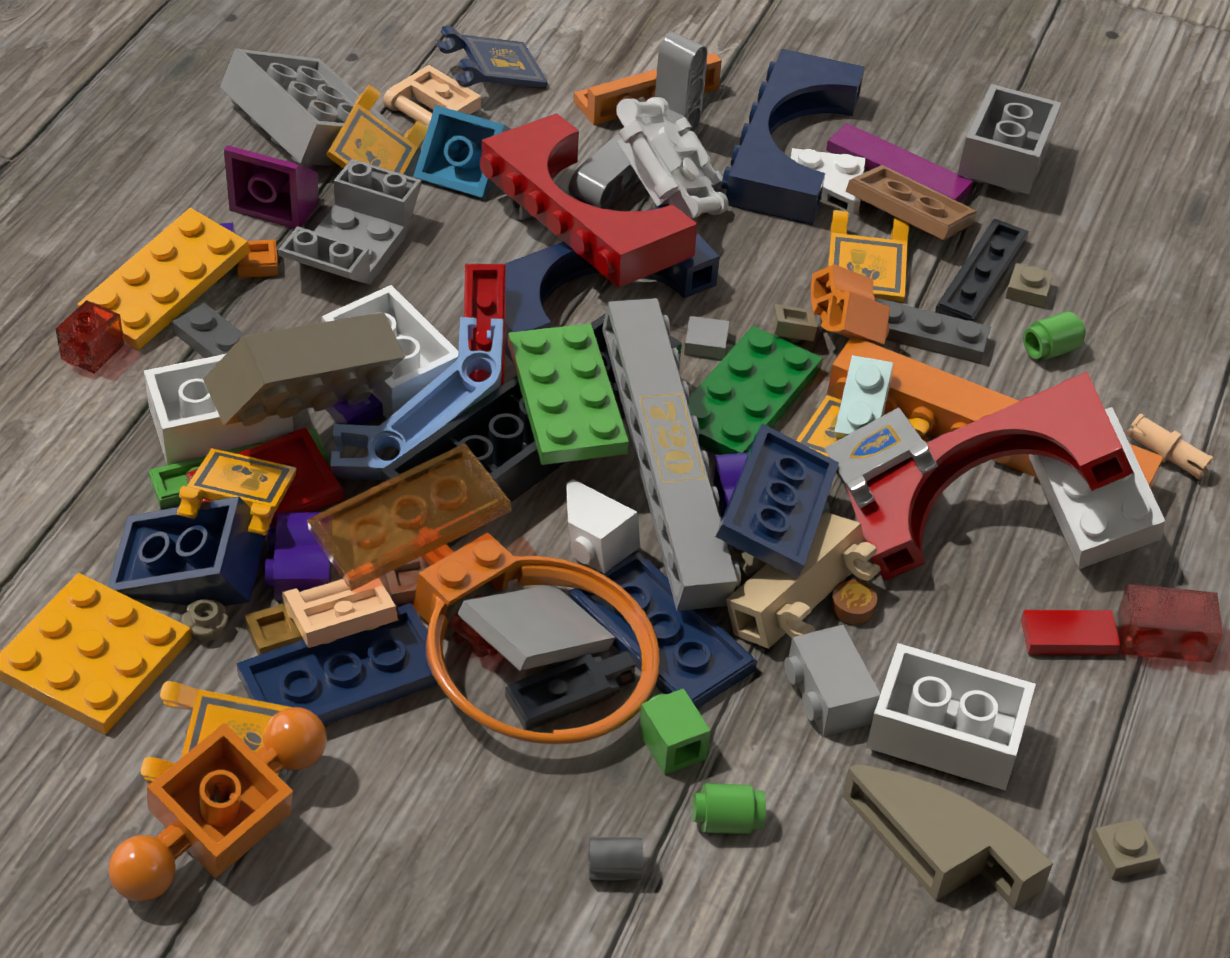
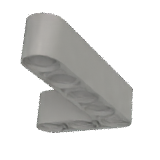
M671 32L665 37L659 49L655 97L664 98L668 102L669 112L667 116L671 122L686 117L692 126L690 131L694 132L702 114L708 50L702 44ZM641 117L644 124H651L647 117ZM619 133L575 170L568 188L571 196L594 207L608 209L640 181L637 173L617 143L621 139Z

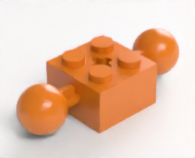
M300 707L279 711L267 723L263 734L264 746L256 753L224 722L147 786L148 810L166 829L156 837L149 835L130 837L116 847L111 855L108 866L109 878L114 889L124 898L137 902L150 901L161 896L174 879L176 870L175 860L186 850L215 879L219 877L291 814L293 790L277 773L282 769L291 771L303 770L312 766L320 759L327 743L326 730L320 718L310 710Z

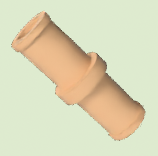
M1141 413L1131 424L1134 428H1129L1127 432V437L1133 438L1158 455L1163 456L1162 462L1165 463L1169 460L1195 476L1198 480L1208 470L1207 464L1211 465L1214 458L1184 441L1181 433L1176 430L1171 433Z

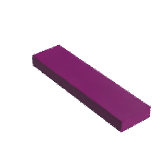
M846 123L827 141L826 151L832 154H849L854 157L865 158L864 169L870 171L884 165L958 202H961L971 192L972 180L957 175V173L851 124Z

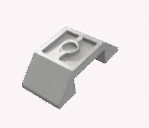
M351 159L334 180V207L315 231L297 226L278 249L279 256L370 285L405 239L421 188V180Z

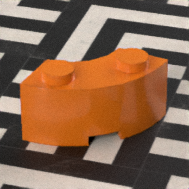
M835 264L812 274L811 305L813 313L820 315L822 320L820 326L823 329L849 339L852 336L878 346L885 345V340L890 330L888 323L890 306L875 301L872 278Z

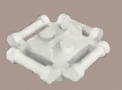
M653 97L646 102H639L634 98L621 100L617 105L616 111L624 128L619 131L621 139L617 143L656 206L658 207L666 203L669 205L673 204L691 219L699 217L701 213H709L711 215L724 213L728 208L727 196L724 193L714 191V189L722 184L723 176L720 171L713 169L710 164L709 155L696 134L690 131L692 126L686 117L671 122L667 116L669 112L668 102L661 97ZM641 117H647L651 124H644Z

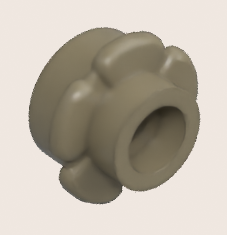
M202 599L194 601L188 605L187 613L182 615V624L191 628L192 638L197 641L208 642L215 640L223 634L228 623V616L225 614L226 608L216 600Z

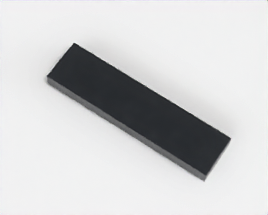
M993 219L937 303L935 312L976 322L1026 244L1029 231L998 219Z

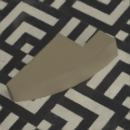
M855 764L849 768L843 798L935 901L979 874L986 878L1013 909L1044 891L1053 862L1026 837L1001 818L952 791L904 773L861 764Z

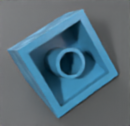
M435 105L413 177L485 198L495 183L486 178L481 172L482 140L511 130V128L501 123Z

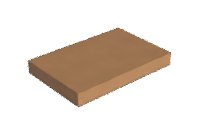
M884 165L850 179L845 191L942 240L973 225L978 213L976 210Z

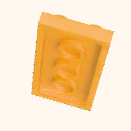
M189 208L77 304L80 314L139 351L250 253L248 241L196 210Z

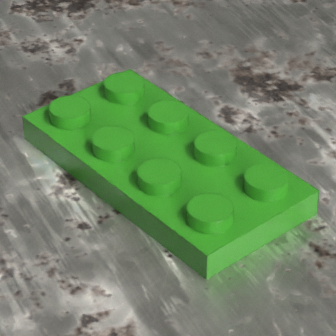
M591 323L508 333L509 350L541 464L628 454L629 441Z

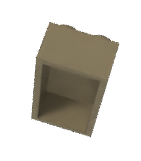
M381 312L245 335L203 378V381L223 425L242 422L244 426H250L264 420L268 416L278 415L279 418L284 419L299 413L303 409L313 408L314 411H322L332 407L337 402L347 401L350 405L362 402L371 396V389L377 383L383 382L393 375L392 369L405 358V355L385 313Z

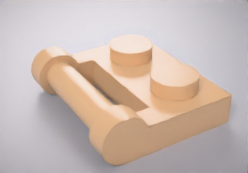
M430 65L391 87L383 98V104L392 111L399 110L427 127L429 126L432 113L408 98L413 97L433 110L435 105L469 115L481 108V95L467 87L460 86L457 81Z
M372 566L358 569L357 575L301 592L295 588L282 593L288 616L293 618L308 648L320 644H328L336 639L365 630H373L381 625L398 620L396 605Z

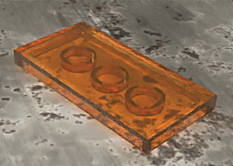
M464 443L307 519L308 530L349 589L353 591L511 512V501Z

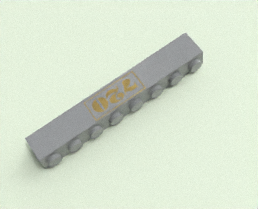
M657 298L608 302L602 329L676 611L727 606L726 599L734 593L735 587L740 586V567L736 560H731L728 549L729 544L715 537L721 523L718 514L719 494L715 486H710L708 455L705 450H700L698 443V420L695 415H690L688 408V385L686 381L680 380L678 373L680 366L677 348H671L669 341V318L667 315H662Z

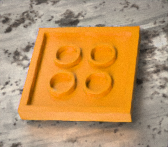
M78 572L0 652V681L106 735L192 640L191 628Z

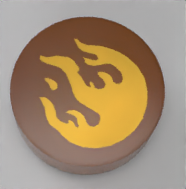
M846 580L834 588L831 610L838 619L849 624H862L874 616L877 594L869 584L859 580Z

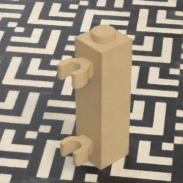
M825 512L820 518L805 566L797 578L782 570H777L767 563L726 599L734 636L769 649L785 633L792 638L814 632V626L806 624L802 620L839 583L843 582L851 573L862 580L868 581L881 571L879 565L868 561L877 553V547L864 542L861 523Z

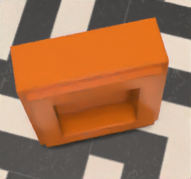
M276 240L248 241L250 253L237 263L238 278L278 276Z

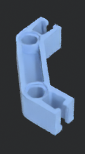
M460 317L458 360L380 426L334 424L333 438L336 449L332 451L331 468L336 478L381 480V470L498 389L501 385L503 319H491V331L487 330V340L493 341L492 350L485 352L469 350V339L473 340V328L477 326V319ZM475 370H485L490 374V377L484 382H475L468 376ZM344 445L368 448V456L364 458H340V452H344ZM385 447H394L400 451L399 455L390 461H384L377 457L378 452Z

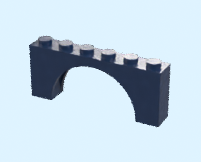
M781 49L777 61H771L769 64L766 82L762 81L759 89L758 103L753 102L751 107L750 124L744 123L740 145L736 144L731 158L732 167L726 166L721 188L727 190L728 206L813 225L821 204L826 173L808 168L788 157L774 143L771 134L784 123L806 115L834 113L853 116L861 94L864 66Z
M666 203L658 207L652 208L650 210L663 208L669 206V204ZM697 233L694 257L646 277L664 283L683 298H687L717 286L720 256ZM565 242L505 263V354L512 362L508 346V333L551 328V321L542 308L546 299L557 288L573 279L600 273Z

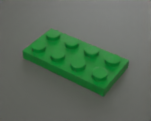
M752 326L689 396L688 408L690 415H695L698 420L699 446L718 455L749 452L761 424L770 428L775 425L821 370L823 358Z

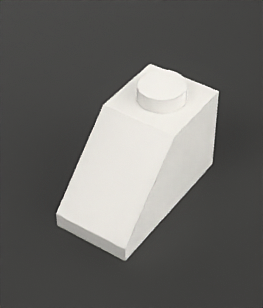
M571 479L566 483L572 557L582 564H587L605 574L640 547L638 513L596 490Z

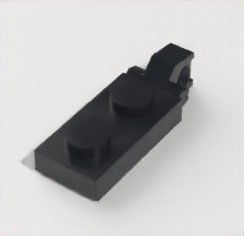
M628 651L604 660L601 657L593 658L588 653L507 685L505 687V698L524 730L529 731L609 699L619 693L620 688L635 681L636 664Z

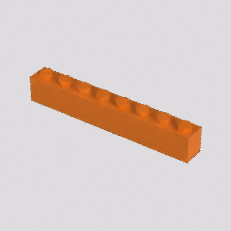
M852 336L832 364L827 392L828 395L842 400L852 355L893 362L894 370L884 414L900 408L907 419H924L929 423V430L926 434L936 438L1019 402L1017 399ZM1130 444L1152 490L1163 456ZM1029 454L1010 455L993 459L996 462L1038 478L1030 461Z

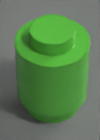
M1065 311L1033 322L1030 328L1024 331L1023 343L1027 353L1032 358L1048 360L1080 349L1084 343L1086 329L1079 317L1070 311Z
M704 783L701 793L693 794L692 820L695 823H700L703 833L751 834L752 830H762L764 827L766 800L763 790H753L752 785Z

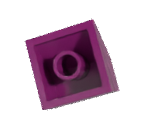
M229 145L224 148L229 210L291 228L302 227L319 203L317 172L299 164Z

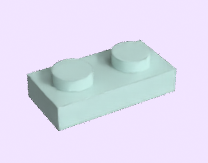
M852 355L834 431L835 438L842 439L884 415L894 370L893 362Z

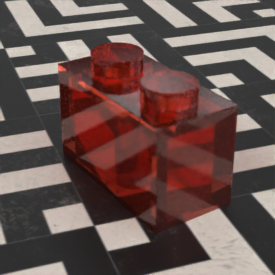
M1135 584L1126 585L1117 612L1121 654L1146 658L1157 657L1186 660L1189 662L1212 663L1223 636L1217 592Z

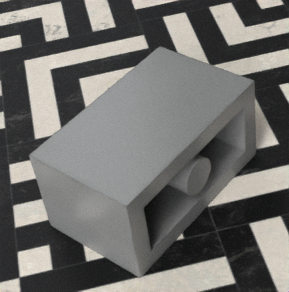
M844 625L792 637L789 657L785 658L784 662L785 672L789 682L792 685L796 684L802 695L803 708L807 718L810 721L815 720L822 736L825 737L872 725L880 692Z

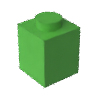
M684 688L670 694L656 695L648 702L641 704L638 733L664 775L707 759L711 730Z

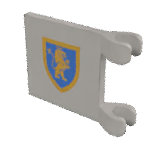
M900 408L889 412L824 448L829 458L839 462L837 471L859 508L875 501L866 481L912 457L922 474L938 467L927 443L921 439Z

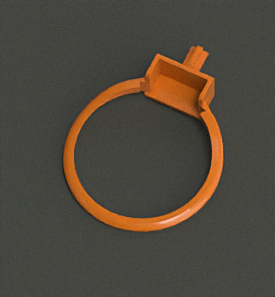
M427 529L422 530L419 533V538L412 542L411 548L430 565L418 574L413 606L429 623L426 640L428 666L433 677L448 698L466 715L481 725L507 737L526 742L553 745L572 744L595 739L618 729L631 720L641 710V704L647 702L656 685L660 665L659 646L655 631L649 618L637 601L621 586L605 575L586 566L563 559L543 556H513L488 532L455 552L433 531L429 532ZM517 579L518 586H565L594 593L614 606L634 631L639 643L642 659L640 680L630 698L618 710L595 723L578 728L553 730V733H539L512 727L486 715L476 708L461 694L447 670L443 653V640L449 622L446 617L447 607L488 582L501 592L507 588L508 581Z

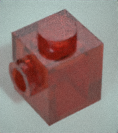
M88 300L55 328L60 358L72 366H78L93 374L125 345L120 314Z

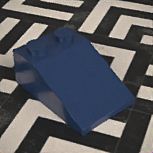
M239 496L201 503L195 519L177 515L179 507L127 516L107 587L132 599L190 605L192 602L202 599L216 600L224 606L250 602L266 535L248 532V526L253 515L250 513L251 508Z

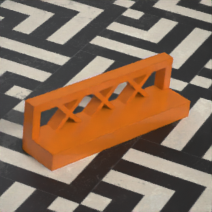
M716 53L707 55L704 94L719 90L722 60ZM657 69L574 92L573 101L593 125L618 119L616 108L621 100L644 97L647 101L655 97Z

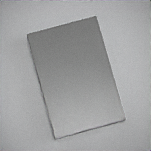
M553 585L465 600L458 612L462 620L519 671L577 658L588 653L594 654L607 651L615 639L614 635L557 586Z

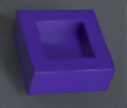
M372 393L370 397L362 402L352 405L348 404L347 401L337 402L325 410L339 424L365 425L383 416V403Z

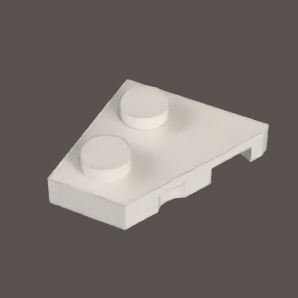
M792 148L791 159L808 168L826 173L822 193L823 200L828 201L833 196L848 203L847 211L853 214L859 213L861 199L845 191L850 179L864 173L865 158L854 157L849 154L840 155L817 152L812 149Z

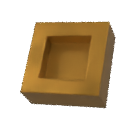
M284 604L245 615L246 628L258 655L304 640L293 618L288 616Z

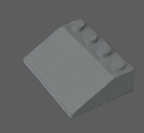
M236 48L220 86L232 98L231 102L235 106L243 109L251 116V121L255 125L262 127L271 135V140L275 144L283 147L292 155L291 159L295 163L304 167H312V165L330 166L335 164L326 154L359 96L352 87L318 58ZM374 107L371 108V110L369 111L371 114H373L383 123L388 125L398 134L401 133V131H399Z

